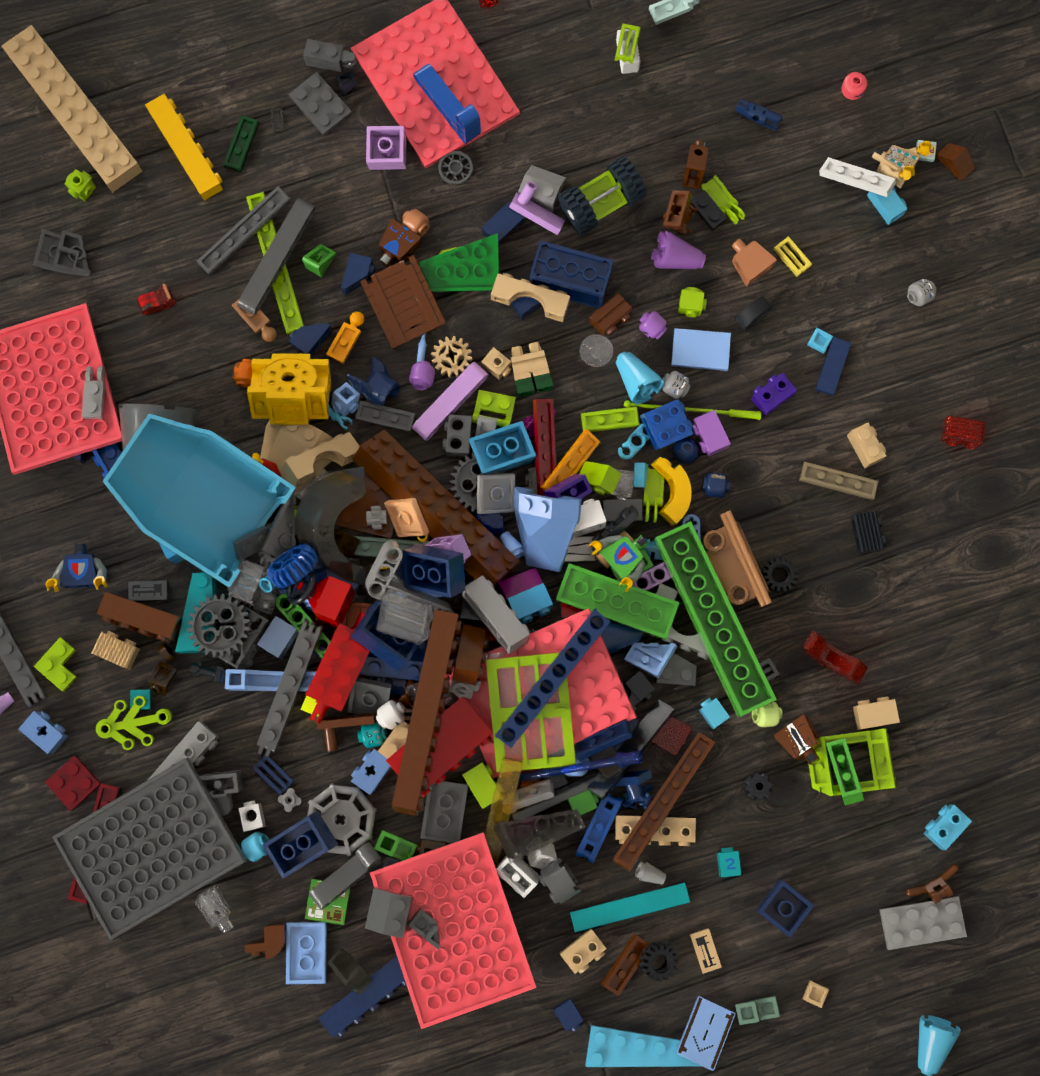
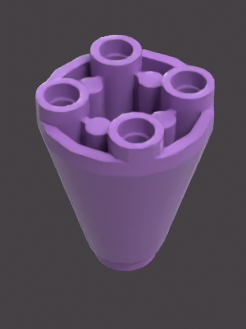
M668 231L659 233L657 249H654L651 255V260H654L656 268L701 269L703 267L706 255L702 251Z

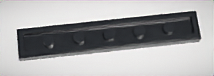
M658 700L633 730L632 738L624 741L587 787L588 791L604 801L675 713L674 708Z

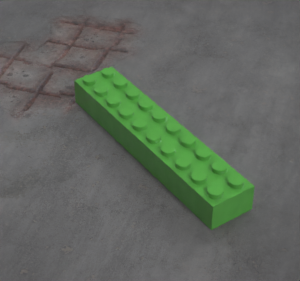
M690 521L657 536L654 540L655 545L737 717H741L777 700L692 522Z

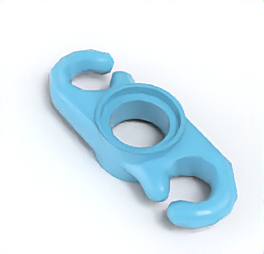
M643 423L622 444L623 448L630 450L629 455H624L622 448H618V454L622 459L628 460L633 458L645 445V442L650 439L648 435L643 433V428H645ZM632 437H639L641 445L635 446L631 441Z

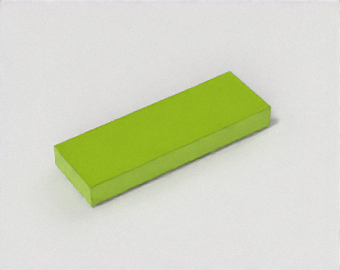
M637 406L581 413L583 431L588 429L590 432L640 425Z

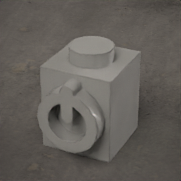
M477 678L476 684L471 685L452 680L449 692L454 693L458 697L471 699L474 692L478 693L481 681H478L479 678Z

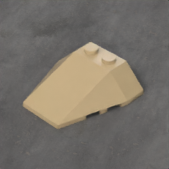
M269 420L265 429L260 459L265 458L276 463L281 476L289 482L282 471L285 460L292 455H300L308 448L313 449L323 441H331L333 438L310 424L277 425L270 424ZM322 460L313 465L314 474L311 480L332 461ZM307 483L295 488V496L306 486Z

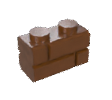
M617 293L589 316V322L602 337L607 334L610 336L618 329L617 325L621 322L625 324L632 317L630 315L632 314V307Z

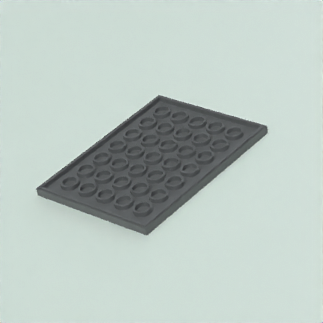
M189 757L52 837L110 941L247 861Z

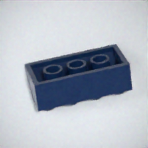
M427 636L422 638L410 661L401 670L396 671L376 655L369 652L359 675L420 680L427 648Z

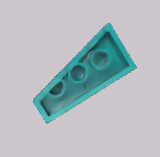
M205 572L192 573L175 652L180 654L201 653L198 651L200 645L197 647L193 646L196 640L189 639L193 633L187 631V629L192 627L187 621L193 620V617L189 615L190 613H196L193 607H201L199 601L206 603L207 596L213 600L214 594L217 595L216 579ZM212 613L205 616L206 623L212 620ZM206 626V627H203L202 629L205 630V629L213 628V627L218 629V626H212V627ZM214 632L208 634V642L214 640Z

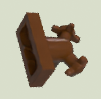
M672 190L667 212L662 216L665 228L675 229V232L682 235L692 232V229L687 228V223L690 221L692 213L698 210L690 204L692 197L690 191Z

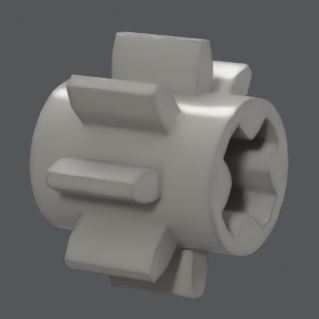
M371 506V511H366L367 526L372 525L373 530L382 529V525L387 524L386 510H381L380 506Z

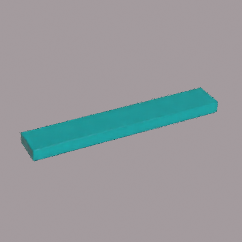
M684 882L572 911L570 915L574 931L578 932L690 902Z

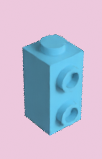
M893 187L887 197L870 191L867 195L888 225L902 217L907 211V205L896 194L895 187Z

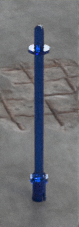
M640 750L629 753L618 752L615 757L521 774H518L517 771H510L509 776L499 777L496 782L499 781L500 785L511 783L513 787H518L520 781L613 765L625 768L626 765L642 763L643 757Z

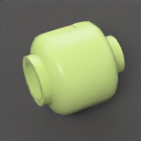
M771 702L752 711V719L759 727L776 726L782 718V709L778 707L776 702Z

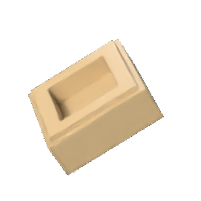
M809 981L802 999L822 1008L829 989Z

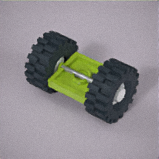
M622 156L607 165L606 172L580 188L574 185L558 195L557 198L559 205L562 207L561 210L578 235L583 236L598 227L600 219L626 204L630 207L647 196L646 186L643 183L642 177L639 175L638 170L635 169V165L626 156Z

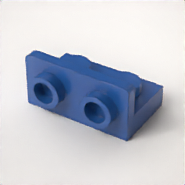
M117 443L105 446L100 450H92L95 455L92 458L98 467L101 466L104 470L102 473L104 478L122 453Z

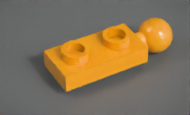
M353 312L350 315V325L345 322L343 323L326 353L328 357L341 364L345 363L361 334V330L357 329L365 321L364 315L361 312Z

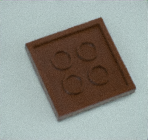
M351 470L336 526L392 539L395 528L384 503L394 499L368 474ZM371 506H380L381 510H386L387 524L382 525V529L373 530L372 525L367 526L366 511H371Z

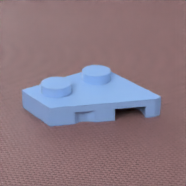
M634 643L624 660L659 678L675 652L677 645L674 643H670V645Z

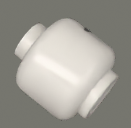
M389 700L378 708L376 719L384 729H394L404 722L406 709L401 702L397 703Z

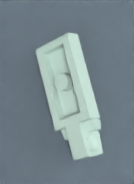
M662 0L650 5L649 11L657 25L689 12L693 9V6L700 3V0Z

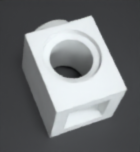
M255 801L243 803L244 807L239 808L243 831L266 827L262 805L256 804ZM250 810H254L257 814L254 821H250L247 817Z

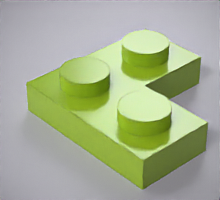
M60 637L34 667L62 692H65L77 677L64 666V663L76 650Z

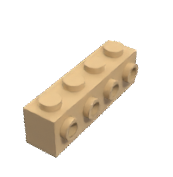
M615 816V840H619V844L625 842L642 816ZM666 817L651 841H659V845H671V842H678V846H690V842H695L696 818Z

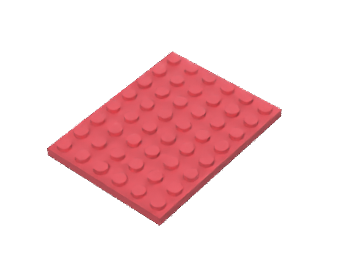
M433 0L351 47V52L355 54L356 60L398 126H404L408 142L426 169L439 162L446 154L458 151L520 115L519 109L448 0ZM428 63L434 68L464 108L472 104L479 113L481 134L467 144L459 138L413 76V73Z
M86 303L0 330V429L13 475L122 441L121 425L106 370L103 419L82 418L86 367L93 368V381H98V367H104L91 315Z
M590 608L531 633L528 643L511 654H508L502 646L486 653L484 663L480 664L484 668L482 677L478 679V681H481L478 693L474 692L471 699L464 698L492 732L486 660L559 653L591 613ZM600 635L567 677L574 744L624 719L630 721L637 718L604 640ZM550 664L538 665L539 678ZM534 665L519 667L522 699L536 683ZM514 667L497 669L500 706L501 708L517 707ZM452 673V675H449V677H450V679H451V682H452L453 673ZM558 689L546 704L560 702ZM561 717L543 718L547 755L564 749ZM534 719L525 730L527 759L543 758L539 719ZM492 734L490 736L492 740L484 747L481 744L479 747L486 763L494 773L492 777L496 778L507 772H497ZM521 736L512 748L504 743L506 761L523 760Z
M484 832L370 872L375 888L413 896L408 922L418 909L421 908L434 918L438 925L439 950L409 927L408 923L404 938L391 936L421 1029L536 988Z

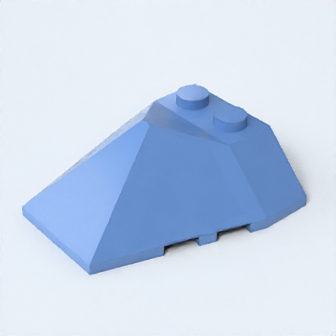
M514 487L513 506L526 565L560 572L568 553L569 542L574 537L575 526L580 520L581 499L568 496L559 498L532 494V489Z

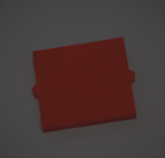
M671 717L651 742L676 756L681 746L686 743L685 739L692 728Z

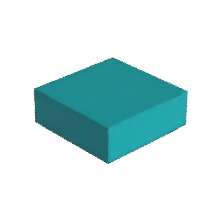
M130 690V709L134 705L133 701L137 696H144L147 701L146 705L141 707L140 710L151 709V690ZM138 698L137 704L142 705L143 700Z

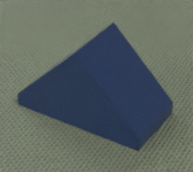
M527 296L519 297L511 303V306L521 319H524L542 306L538 300Z

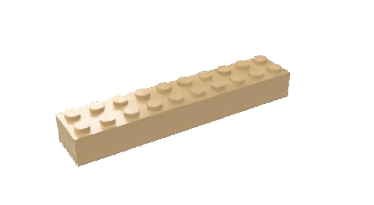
M32 25L2 45L9 58L112 193L142 172L138 163Z

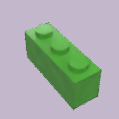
M843 738L826 743L844 804L849 805L864 801L846 739Z

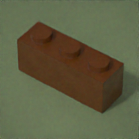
M463 624L453 671V681L475 685L477 678L482 677L484 667L480 666V664L484 663L486 652L483 649H486L488 637H485L486 629Z

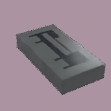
M168 581L128 582V600H168Z

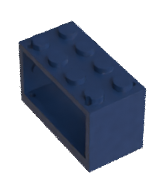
M540 241L530 273V282L537 286L540 284L550 288L549 290L556 292L557 290L564 291L570 296V301L599 309L604 303L614 260Z

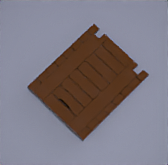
M414 255L408 257L411 264L407 266L404 260L372 275L371 279L373 282L368 284L366 278L360 281L392 349L446 324Z

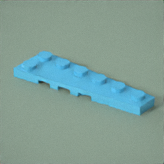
M591 1025L585 1067H679L701 1065L676 1054L681 1041L679 1039Z

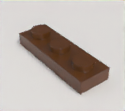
M634 933L601 984L619 996L640 965L639 962L642 960L639 957L644 955L642 950H647L646 946L649 943Z

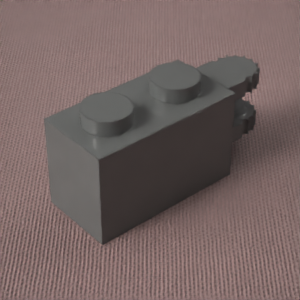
M307 39L303 54L307 66L342 72L343 67L353 69L357 65L355 54L344 50L342 45Z

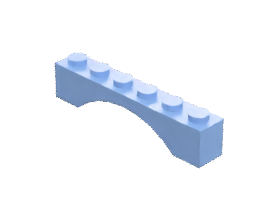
M226 669L225 689L229 691H277L284 672ZM316 671L306 672L299 692H307Z

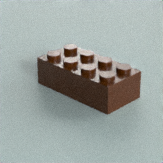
M108 592L104 593L97 614L102 616L101 620L117 626L119 622L120 626L134 632L136 629H139V633L154 638V635H157L156 639L172 644V641H178L182 618Z

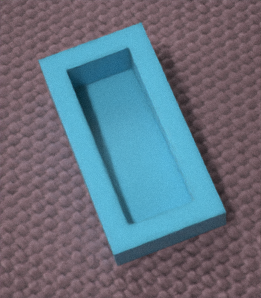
M634 464L633 487L646 488L648 464Z

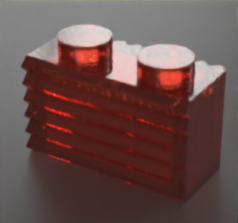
M947 416L944 419L941 441L946 442L950 446L961 444L965 445V448L977 449L984 442L986 422Z

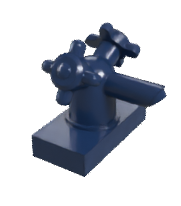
M651 770L627 771L616 786H625L628 795L626 793L623 795L625 799L623 807L627 806L636 810L635 802H640L644 809L648 808L654 799L653 796H650L649 792L654 787L650 784L642 787L641 784L652 778Z

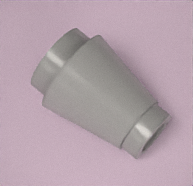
M640 862L636 869L635 877L639 878L640 881L662 885L666 879V873H663L648 862Z

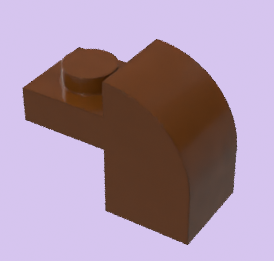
M286 924L264 926V942L245 944V953H251V956L263 955V951H265V959L278 955L286 945Z

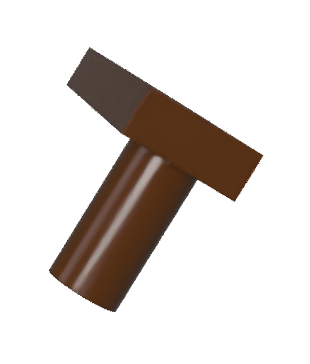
M377 712L327 717L322 719L321 724L316 722L317 730L324 729L326 751L338 749L335 728L375 724L377 722Z

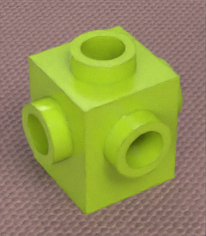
M77 169L67 176L64 183L69 189L67 192L75 198L79 197L83 201H86L96 188L91 180L92 177L85 171L81 173Z

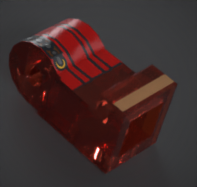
M166 283L159 286V289L137 298L143 315L158 312L176 304L172 292Z

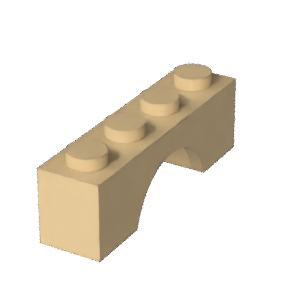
M503 273V275L497 274L491 292V300L510 305L519 297L535 298L543 306L545 317L560 322L564 321L570 296L561 290H557V292L549 290L550 288L545 285H533L526 279H514L512 275Z
M350 432L344 435L339 434L331 441H323L313 449L308 448L304 450L300 455L288 457L285 460L282 471L289 482L297 488L311 481L314 474L313 465L322 460H330L344 466L354 461L353 457L360 446Z

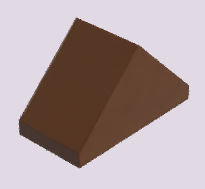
M948 143L936 154V157L960 181H963L975 169L970 154L965 147Z

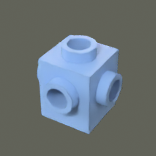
M346 382L333 392L331 405L336 412L341 413L345 417L358 409L360 393Z

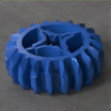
M308 544L295 545L293 548H289V550L283 552L270 564L267 570L269 580L277 588L290 587L292 584H296L297 581L302 580L316 566L318 562L316 552Z

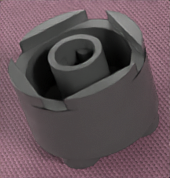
M561 857L541 869V874L538 876L544 887L548 886L551 893L549 895L555 904L558 902L563 904L582 891L581 887H576L578 881L566 863L562 865L563 859Z

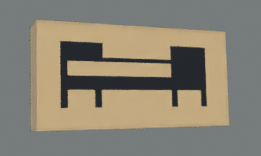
M709 928L690 934L702 973L722 968Z

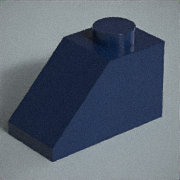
M350 253L341 285L343 294H348L362 286L361 280L366 278L368 282L370 275H374L375 265L371 257Z
M328 323L301 326L298 330L292 332L289 342L301 354H310L312 356L332 332L331 326Z

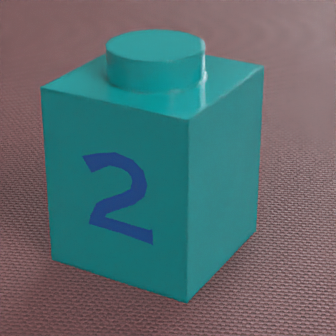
M733 847L721 848V852L717 853L719 877L740 876L739 851H733Z

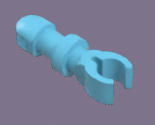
M328 404L331 419L337 421L344 430H348L347 426L343 425V421H348L352 425V420L349 417L340 415L341 413L336 412Z

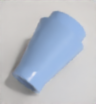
M509 531L500 536L503 545L517 559L524 555L523 546Z

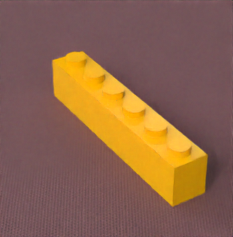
M165 94L145 104L203 200L205 201L222 191L223 188L220 183L223 181L217 172L214 174L211 170L213 168L211 161L208 157L206 159L203 157L202 153H204V150L199 142L195 144L193 138H195L190 128L186 129L183 125L186 122L181 113L177 114L174 109L177 107L171 98L167 99Z

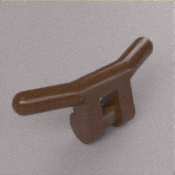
M951 865L941 876L923 886L907 889L906 894L908 896L928 893L935 904L939 903L945 896L950 897L953 895V892L946 882L959 870L958 865Z

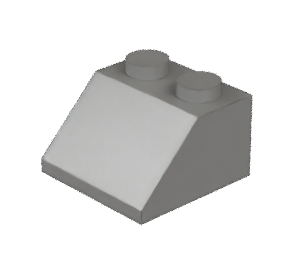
M531 165L523 178L518 193L521 194L528 181L534 182L537 185V189L530 200L553 212L566 177Z

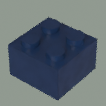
M779 879L755 911L790 938L814 905L786 882Z

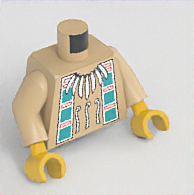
M923 141L920 143V148L914 147L911 149H903L892 145L887 153L877 148L872 156L873 159L881 162L877 172L896 178L895 185L901 188L906 180L915 175L914 168L920 158V154L927 156L930 153L931 142Z

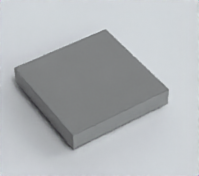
M514 473L477 475L478 514L515 512L513 506Z

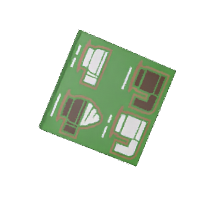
M311 879L310 891L324 880ZM351 888L323 910H320L309 896L305 919L345 925Z

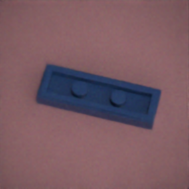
M836 337L832 338L815 388L816 391L831 396L834 395L851 345L850 342Z
M627 719L602 729L574 744L577 759L581 761L632 738L630 724Z

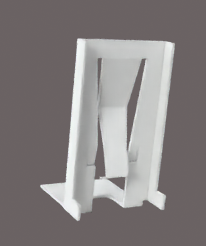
M573 537L569 545L590 544L593 537ZM589 544L572 547L568 545V553L575 554L566 555L564 562L595 561L596 559L592 555L591 546L588 548Z

